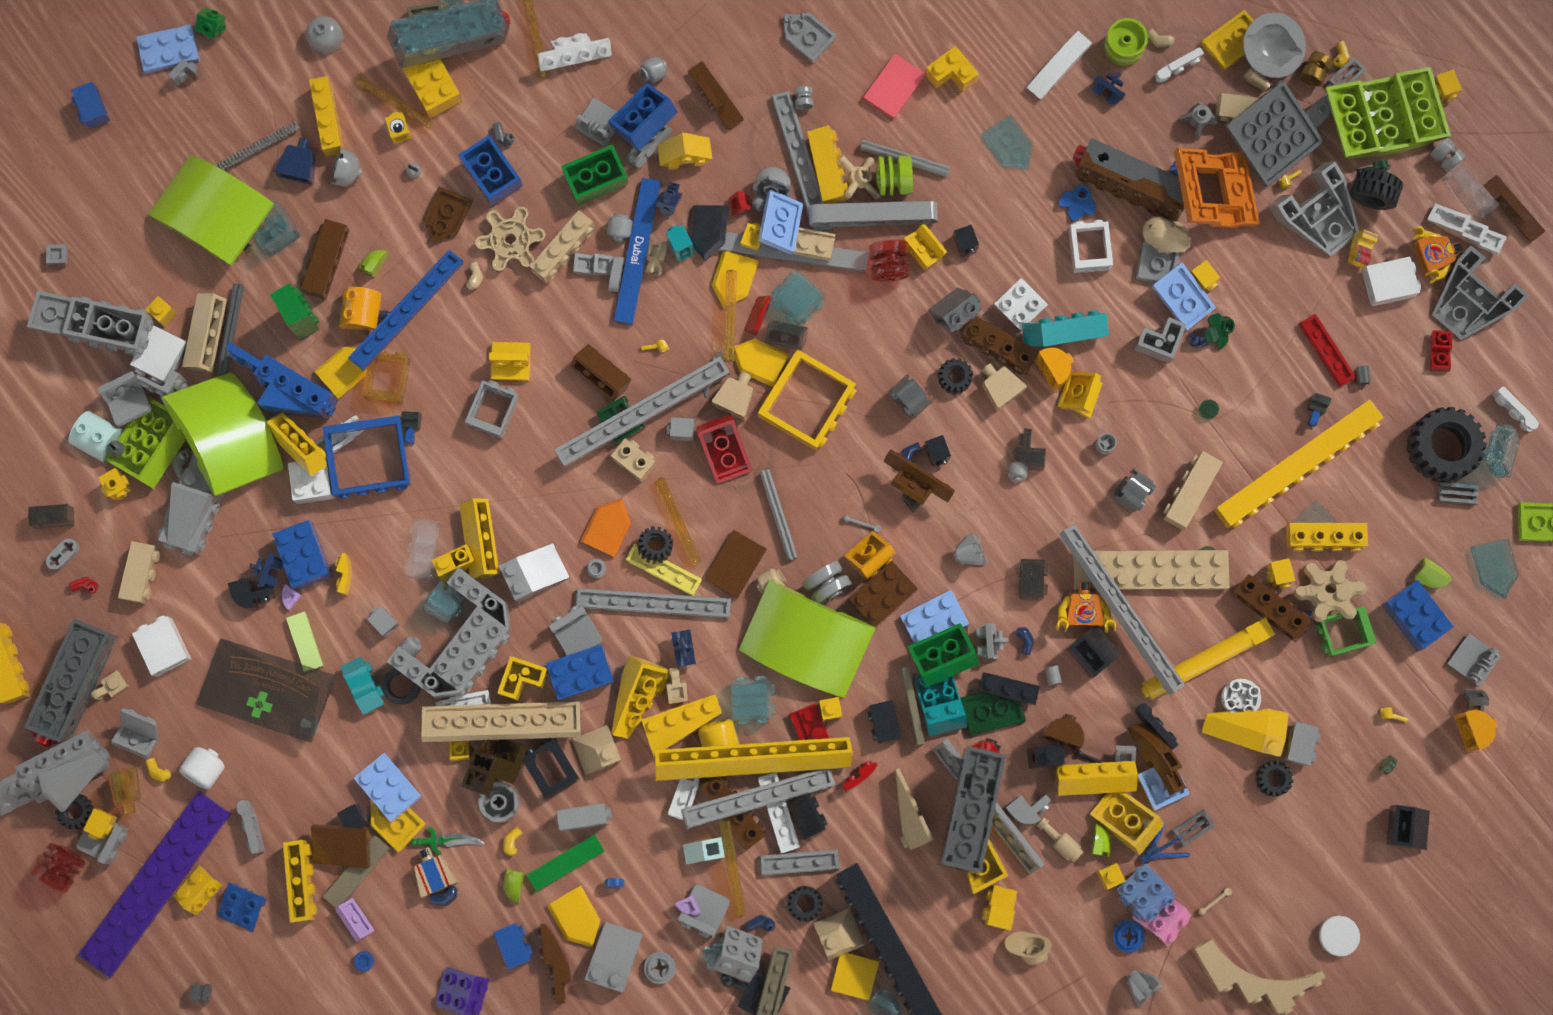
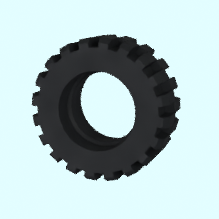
M1441 407L1430 411L1413 425L1410 430L1411 434L1407 438V442L1410 443L1407 446V452H1411L1412 455L1409 457L1410 462H1415L1417 465L1414 468L1418 472L1420 470L1424 472L1422 476L1427 479L1433 477L1432 480L1435 482L1443 480V482L1450 483L1453 480L1462 479L1480 465V461L1485 456L1483 450L1486 449L1487 443L1483 442V439L1486 438L1485 432L1480 431L1479 428L1482 426L1479 422L1475 423L1473 421L1475 418L1473 415H1465L1466 411L1462 409L1455 411V407H1448L1446 409ZM1447 429L1459 438L1462 447L1459 459L1456 461H1446L1436 455L1431 445V436L1435 430Z

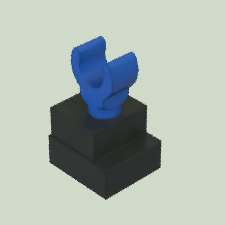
M1314 393L1311 396L1307 410L1312 411L1307 425L1317 426L1320 414L1326 413L1332 398L1318 393Z
M402 411V428L407 429L405 442L407 444H415L414 429L420 430L422 414L419 412Z

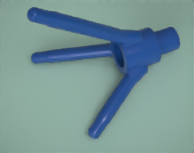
M1164 824L1149 846L1150 848L1140 857L1145 863L1150 859L1154 860L1156 858L1188 857L1190 853H1161V851L1182 839L1181 836H1178L1158 848L1157 843L1165 828Z

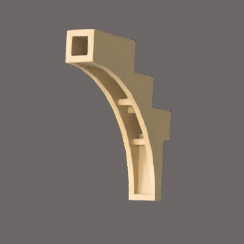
M1208 939L1192 948L1216 991L1225 993L1234 988L1233 984H1235L1245 1003L1252 1004L1261 1001L1264 995L1274 1014L1278 1015L1290 1013L1292 1011L1291 1007L1296 1005L1292 997L1295 999L1305 994L1304 990L1309 987L1312 989L1322 984L1321 980L1326 978L1321 970H1316L1305 976L1289 980L1264 979L1247 973L1233 964L1221 953L1212 939Z

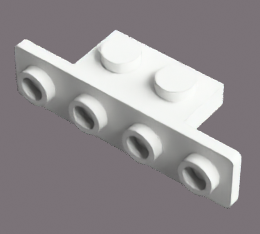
M578 33L567 38L560 37L551 41V48L553 50L538 53L540 70L545 71L609 57L612 55L610 40L605 38L591 42L586 33Z

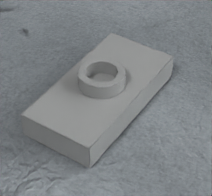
M1327 94L1306 112L1315 128L1319 127L1332 114Z

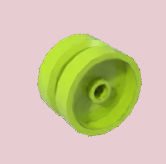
M1123 18L1113 23L1104 41V51L1107 58L1119 66L1135 64L1141 58L1148 43L1146 28L1141 22L1132 18Z

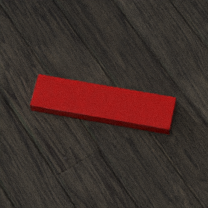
M1316 314L1298 324L1339 388L1356 378V375Z

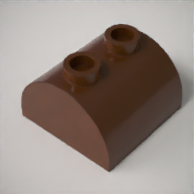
M1065 714L1062 718L1049 723L1043 729L1040 736L1075 750L1082 748L1084 744L1083 729L1075 721L1076 717Z

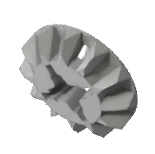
M666 952L651 954L644 964L645 975L653 983H667L673 978L676 971L673 957ZM658 959H660L662 965L669 966L663 969L662 977L658 970L651 969L658 965Z

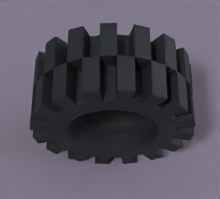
M952 358L950 361L949 359L946 360L939 369V385L941 384V388L947 390V393L960 394L966 391L973 378L971 366L967 365L965 360L964 362L961 361V358H958V360H955V358ZM956 369L962 373L963 378L960 382L953 383L949 380L948 373L951 370Z
M652 526L651 530L646 528L645 532L641 533L637 549L638 554H642L641 558L643 560L647 558L646 562L648 563L650 560H653L652 564H656V561L660 564L663 562V559L666 561L668 556L670 557L673 548V538L671 539L670 533L666 534V529L661 531V527H658L655 530V526ZM657 540L662 543L663 547L660 550H652L649 548L648 542Z
M1280 761L1264 763V765L1258 768L1259 771L1256 772L1257 778H1255V782L1257 781L1258 783L1257 787L1267 796L1276 797L1286 794L1291 789V783L1294 781L1292 779L1293 772H1290V767L1285 766L1286 764ZM1271 771H1276L1281 775V783L1278 786H1272L1267 781V776Z
M79 794L69 807L73 804L80 805L82 809L80 817L77 819L70 818L68 807L63 812L59 809L55 811V814L58 815L56 820L60 821L59 824L67 829H82L92 814L94 805H91L92 801L87 796Z
M800 886L790 893L787 907L793 918L802 922L814 920L821 913L823 901L816 889L810 886ZM801 896H808L812 899L813 906L807 912L799 910L797 906V901Z

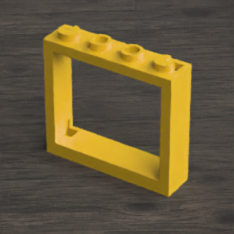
M797 349L760 408L758 417L817 451L819 447L822 448L827 442V433L829 431L833 432L838 423L835 420L838 415L842 416L846 411L847 406L845 404L848 399L852 400L857 392L855 390L856 383ZM801 361L847 387L815 440L769 413Z

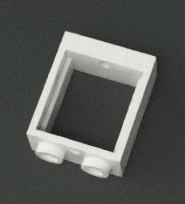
M1094 220L1092 223L1078 221L1070 225L1068 231L1073 273L1111 270L1113 259L1108 222H1103V220ZM1102 230L1106 258L1079 260L1076 232Z

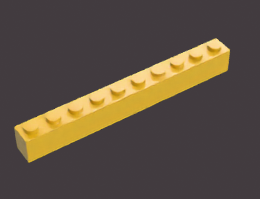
M1368 400L1213 511L1227 529L1231 526L1236 528L1244 522L1242 520L1243 517L1248 515L1250 518L1259 511L1257 508L1260 505L1267 506L1274 501L1272 498L1278 493L1281 496L1289 490L1288 486L1291 483L1297 485L1305 479L1303 477L1304 474L1307 472L1312 474L1320 468L1318 464L1322 461L1328 463L1335 458V452L1339 450L1342 453L1349 448V442L1352 440L1357 442L1366 436L1363 432L1368 429L1371 431L1381 425L1379 421L1384 417L1371 400Z
M850 737L654 750L655 780L659 781L851 767L853 752Z

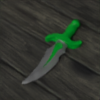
M431 827L427 828L431 832V837L413 838L410 841L412 846L431 845L433 851L439 855L441 851L438 850V845L446 847L464 844L485 845L481 840L467 834L451 833L446 835L442 833L441 835H436L435 830Z

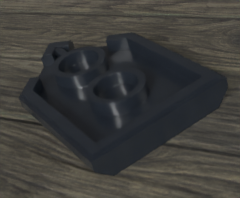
M692 206L689 238L693 248L705 261L711 257L713 252L725 244L728 206Z

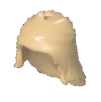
M1152 217L1143 226L1145 241L1158 249L1159 254L1173 252L1184 254L1191 247V237L1188 229L1180 222L1163 217Z

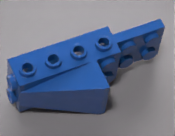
M230 342L225 349L230 353L228 356L241 366L245 364L258 378L257 382L266 389L257 402L266 412L281 414L283 412L285 415L317 417L325 420L335 412V405L338 400L331 392L268 355H265L261 361Z

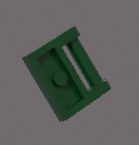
M623 396L597 411L596 414L601 422H604L619 413L616 408L622 407L623 410L629 408V400L626 396ZM642 423L613 440L615 445L620 444L625 438L628 439L643 431L645 426Z

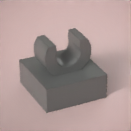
M1464 690L1463 697L1467 702L1469 711L1473 710L1474 706H1478V709L1483 711L1484 706L1489 705V697L1484 690Z

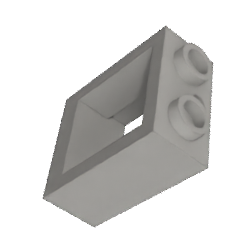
M482 380L465 423L468 427L503 439L520 397L516 394L517 391L510 387L503 389L498 387L499 384L494 381L488 380V382ZM487 391L511 400L500 427L476 419Z
M602 803L557 810L559 830L570 831L608 825L609 820H612L611 808Z

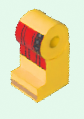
M1367 230L1355 232L1348 263L1361 269L1368 266L1373 245L1377 242L1379 235Z

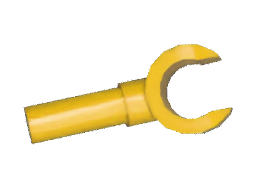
M1299 169L1291 175H1284L1278 181L1280 188L1290 187V180L1302 174V171Z
M659 340L652 345L641 346L642 351L658 348L659 352L663 353L669 350L668 344L664 340Z
M1381 708L1382 719H1396L1407 723L1408 718L1393 714L1392 708Z

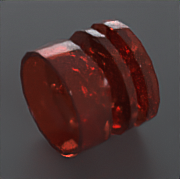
M884 240L869 246L870 260L875 262L871 264L872 280L893 282L911 276L910 263L904 260L909 257L908 242L903 240Z
M49 842L47 849L51 852L44 851L42 853L48 862L38 860L31 870V874L48 886L67 893L74 883V879L68 874L79 875L80 870L76 866L83 868L86 862L71 849Z

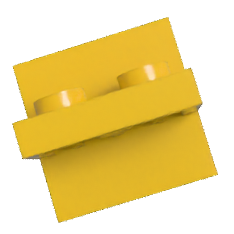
M492 342V352H489L491 380L530 381L531 344Z
M1070 372L1057 407L1063 410H1073L1085 418H1091L1103 384L1100 382L1101 376L1097 373Z

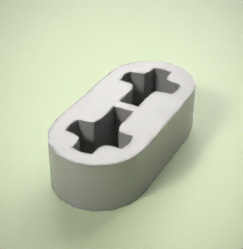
M614 257L609 291L619 292L625 260L623 257Z
M70 538L64 539L47 556L46 565L56 571L63 569L78 554L80 550L78 542ZM67 544L72 545V551H66L68 549ZM53 558L58 559L59 565H53Z

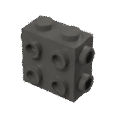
M957 287L928 309L937 325L953 332L959 330L966 321L975 318L982 308L979 305V298L974 293L971 294L967 290Z

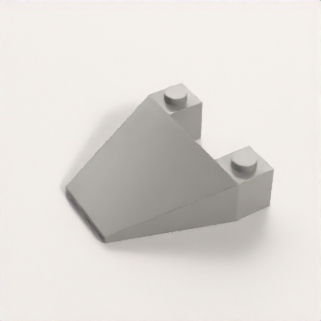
M1335 161L1325 162L1311 173L1320 189L1300 205L1297 204L1292 195H1282L1268 205L1279 223L1328 256H1332L1353 240L1354 233L1359 231L1345 176Z
M1471 245L1456 260L1432 314L1460 340L1515 311L1529 297V294L1516 283H1513L1499 296L1472 272L1485 257Z

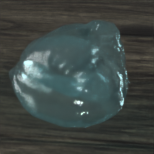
M879 990L869 1002V1008L875 1015L903 1014L902 1006L897 996L891 990Z

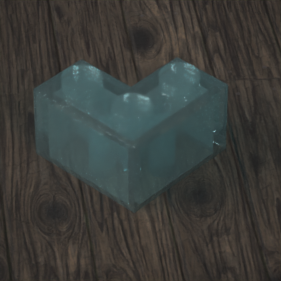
M276 200L273 201L275 205L265 218L269 225L253 235L261 249L270 257L302 237L284 207Z

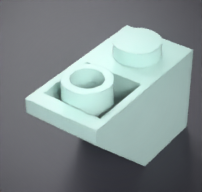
M722 838L683 845L686 864L725 858Z

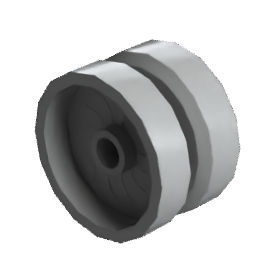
M834 561L813 573L802 582V585L807 592L817 590L813 593L811 599L819 604H824L839 596L852 585V582L847 575L836 578L841 574L843 568L838 561Z

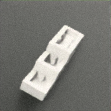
M1077 31L1027 88L1042 100L1065 73L1074 66L1092 42Z
M1436 203L1427 219L1430 223L1455 237L1496 255H1499L1507 236L1489 230V226L1475 222L1468 215Z

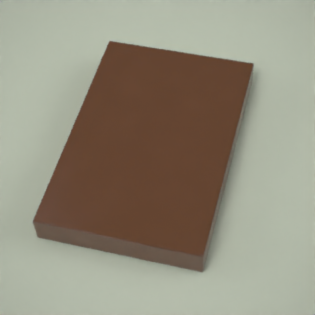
M733 530L706 575L705 580L738 599L767 549Z
M319 824L311 826L312 858L314 864L366 869L371 866L369 829Z

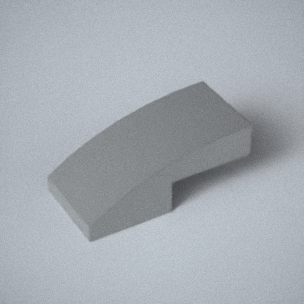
M575 253L573 256L572 273L611 275L613 256Z

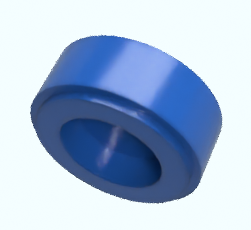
M621 878L606 879L605 888H624V880Z
M361 951L354 957V966L359 971L370 970L375 962L374 956L368 951Z

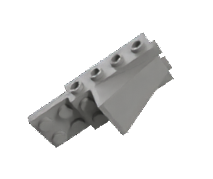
M37 290L27 327L66 336L69 338L68 341L80 344V341H83L96 349L106 348L114 352L120 349L124 350L126 354L136 356V353L143 354L144 349H147L149 343L148 333L152 331L154 322L148 312L143 309L137 308L132 310L124 305L118 304L114 306L106 301L99 300V302L83 296H80V298H70Z
M195 454L192 456L188 469L185 468V471L180 474L178 480L180 484L172 482L170 508L165 513L166 521L164 526H161L158 532V540L164 543L163 547L171 550L175 548L181 549V553L192 556L193 553L201 555V552L204 550L208 533L211 532L214 517L220 508V501L225 495L223 493L214 497L197 466L198 460Z
M86 730L15 767V774L0 781V815L3 816L34 799L38 803L49 799L61 812L65 811L96 774L110 768L108 761L110 755L108 751Z

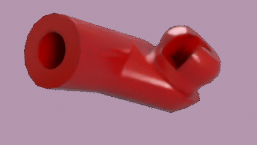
M83 577L69 583L72 592L83 588L88 593L93 594L98 590L96 581L88 577Z

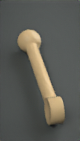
M1225 888L1224 893H1222L1220 896H1218L1204 908H1199L1198 914L1203 916L1206 910H1208L1222 898H1224L1225 896H1230L1232 894V890L1230 888Z

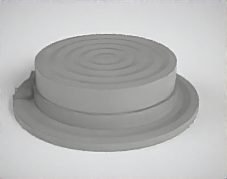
M1267 13L1256 18L1248 26L1243 39V51L1247 62L1257 73L1269 78H1281L1293 73L1301 65L1305 56L1306 41L1300 26L1292 18L1281 13Z

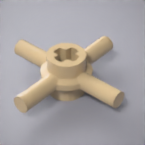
M842 155L838 161L850 172L847 176L850 186L844 194L845 197L851 198L857 188H865L877 200L880 197V193L869 183L872 179L869 169L873 165L874 159L868 157L862 167H854Z

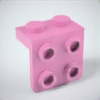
M1176 900L1170 906L1164 907L1159 912V915L1148 923L1142 918L1138 920L1132 915L1135 921L1155 934L1166 946L1170 942L1175 941L1178 932L1188 924L1191 916L1189 911Z

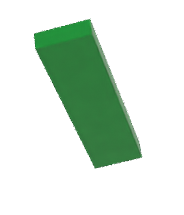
M596 834L528 873L527 876L535 891L538 892L605 852Z

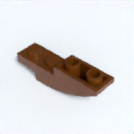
M1143 723L1129 727L1128 731L1145 763L1152 761L1169 795L1171 796L1186 789L1177 771L1182 768V765L1165 741Z
M546 923L540 924L541 928L537 929L538 940H542L543 947L539 949L540 960H544V964L552 963L553 966L549 968L550 979H554L555 986L551 988L552 999H556V1004L565 1003L564 982L572 981L569 963L555 933Z

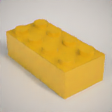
M441 59L402 68L429 118L463 102Z

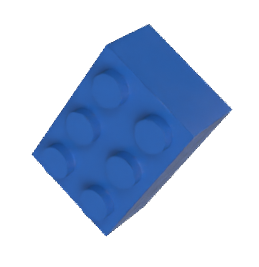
M646 83L608 122L617 136L640 151L678 111L669 97Z
M487 135L458 154L461 163L491 206L523 186L520 177L490 135Z
M310 520L272 533L292 588L298 590L332 577L314 524Z
M1418 580L1406 586L1381 605L1417 652L1425 649L1454 627Z
M602 643L546 662L558 700L614 682Z

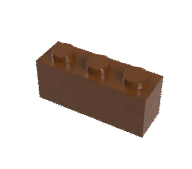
M589 344L574 355L570 364V368L612 402L627 390L631 378L626 373L622 372Z

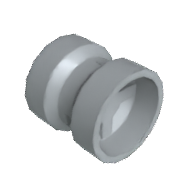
M810 86L796 87L794 89V94L797 97L795 108L798 110L813 108V100L811 99L813 88Z
M1111 433L1102 434L1095 443L1096 451L1101 455L1110 454L1115 449L1117 440Z

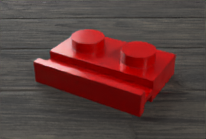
M815 703L789 714L799 740L829 739Z

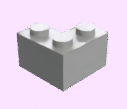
M1168 318L1161 334L1144 328L1134 350L1170 364L1174 359L1187 324Z

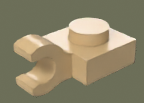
M663 241L649 242L646 260L649 261L646 268L647 273H653L654 271V276L661 275L662 267L660 262H664L667 243Z
M677 667L669 668L671 683H666L668 703L688 701L685 680L680 681Z
M116 670L100 681L103 687L96 689L91 694L97 701L103 699L108 694L114 698L127 689L129 685L120 672Z

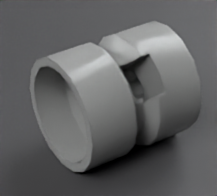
M1446 138L1430 153L1436 162H1441V167L1447 173L1466 157L1460 149H1455V144L1449 138ZM1450 154L1452 158L1449 159L1446 156Z

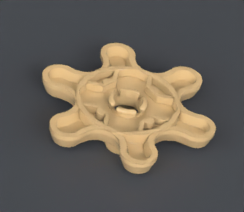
M518 207L510 219L502 218L495 210L490 211L486 216L487 221L492 226V231L489 235L479 236L475 244L481 250L490 248L495 252L492 266L496 271L504 270L510 259H518L524 267H530L534 262V257L529 252V246L533 242H541L545 239L543 229H529L526 226L525 221L529 213L525 207ZM510 235L516 237L512 245L506 243V238Z
M1342 560L1335 562L1331 571H1322L1314 563L1307 564L1304 567V573L1310 578V584L1297 587L1294 590L1293 595L1297 600H1311L1315 604L1312 617L1318 622H1323L1327 618V614L1333 610L1339 611L1346 619H1353L1357 612L1354 606L1351 605L1350 599L1356 595H1364L1367 591V587L1363 582H1351L1345 578L1348 566ZM1330 585V587H1333L1336 590V592L1332 594L1326 592L1325 588Z

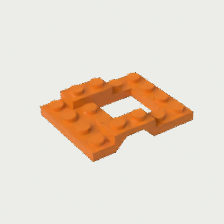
M1177 148L1173 150L1188 223L1209 224V227L1221 228L1255 227L1260 224L1248 163L1242 153L1229 152L1220 155L1207 154V150ZM1197 170L1199 173L1218 174L1224 204L1203 203Z

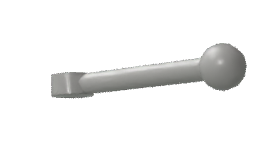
M848 515L843 516V521L846 523L852 522L873 529L875 533L881 531V526L879 525L873 526L852 519Z

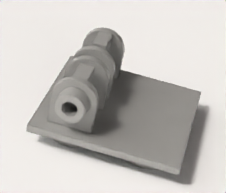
M593 98L584 113L577 116V123L574 129L605 147L615 133L608 120L617 111Z
M1468 633L1447 664L1480 687L1501 656L1498 654L1499 650L1494 647L1492 649Z

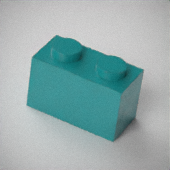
M683 224L670 227L668 232H666L667 243L677 263L693 256V244Z

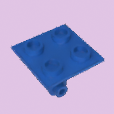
M228 883L217 916L253 932L261 908L266 904L267 899L263 895L260 896L253 893L254 891L252 890L248 891L247 888L243 889L237 886L236 883Z

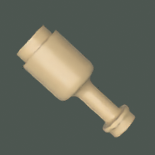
M1044 817L1037 827L1040 831L1043 829L1054 839L1053 847L1067 861L1070 860L1074 863L1083 853L1080 849L1081 846L1067 833L1059 834L1048 824L1049 820Z

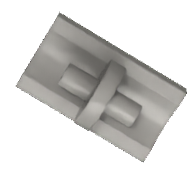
M985 623V626L976 628L977 638H986L987 645L978 646V656L996 660L998 659V651L1004 650L1003 643H1008L1009 638H1003V631H997L996 635L995 624Z

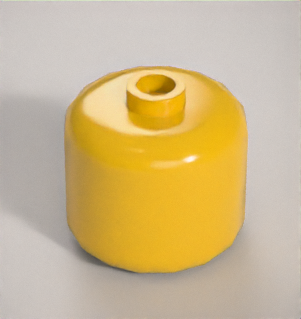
M731 719L718 720L698 729V736L702 747L740 744Z

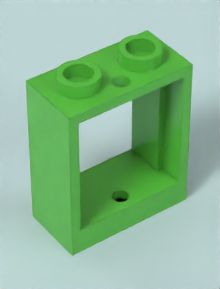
M1365 606L1355 608L1357 612L1355 620L1362 643L1333 650L1325 623L1344 617L1341 613L1327 616L1323 622L1316 621L1315 629L1317 634L1321 636V648L1323 653L1327 654V658L1376 644Z

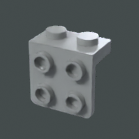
M173 370L163 387L138 374L135 377L140 381L139 385L153 394H159L160 397L189 387V382Z
M133 371L98 387V391L107 402L117 426H122L152 410L144 388L138 384L140 381L135 378L136 375Z
M574 606L568 610L569 614L564 617L560 615L551 621L552 624L549 625L567 655L598 645L603 640L583 606Z
M121 708L119 712L121 727L112 739V745L148 759L159 742L156 721L148 716L143 717L132 709Z
M115 822V827L110 837H107V839L100 838L99 841L88 837L89 833L83 831L76 847L97 858L98 862L111 865L118 856L121 844L127 838L129 828Z
M695 885L690 896L693 895L701 914L687 915L681 912L678 920L681 921V926L689 930L692 927L700 930L698 934L710 938L711 935H716L730 900L703 886Z
M727 926L724 931L722 950L713 964V969L749 983L759 969L762 939Z

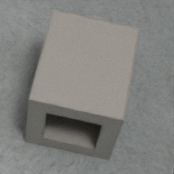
M671 417V423H667V434H670L671 440L694 441L695 420Z
M382 606L374 608L369 613L370 617L367 619L385 638L400 626Z

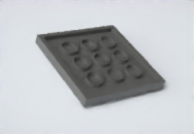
M1284 80L1277 83L1224 126L1264 187H1268L1324 142Z

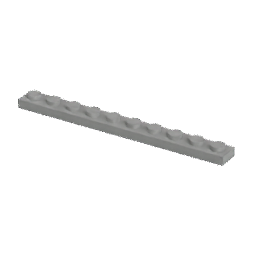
M718 357L554 450L563 466L566 467L730 375V372L722 358Z
M1076 525L1063 530L1059 535L1081 565L1164 689L1171 695L1183 688L1185 684Z

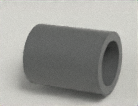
M1369 366L1356 367L1357 384H1371Z

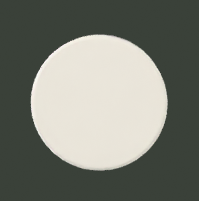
M1236 679L1229 682L1221 694V702L1226 712L1231 713L1244 712L1243 710L1257 711L1261 704L1260 688L1247 679Z
M1333 916L1322 922L1319 930V940L1322 948L1328 953L1335 956H1346L1358 947L1360 933L1357 925L1351 919L1344 916Z

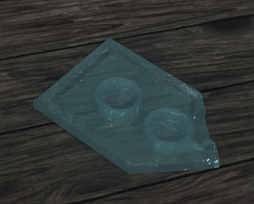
M1012 115L981 134V137L1002 166H1013L1028 170L1033 144Z
M1509 539L1472 546L1471 551L1481 585L1505 599L1519 576Z

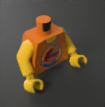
M1421 226L1411 229L1416 234L1412 239H1419L1412 246L1424 278L1430 276L1432 279L1430 284L1445 278L1451 271L1452 264L1456 261L1455 255L1462 253L1461 244L1459 242L1450 244L1447 236L1426 231Z
M1079 582V593H1070L1058 607V622L1055 630L1058 631L1059 625L1065 628L1064 632L1067 631L1069 625L1104 626V631L1108 633V626H1112L1114 632L1116 631V622L1113 621L1111 610L1104 599L1098 593H1090L1091 582Z

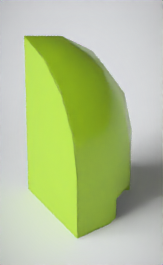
M375 250L368 253L358 269L375 278L389 252Z
M1426 557L1420 564L1422 569L1419 573L1415 574V580L1430 588H1441L1452 581L1451 576L1443 568Z
M1095 823L1090 854L1110 858V834L1102 825Z
M505 870L503 880L504 892L512 902L519 904L525 873Z

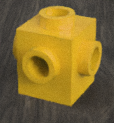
M116 468L98 477L103 486L101 487L103 494L113 500H121L131 491L128 486L131 484L125 474L122 475Z

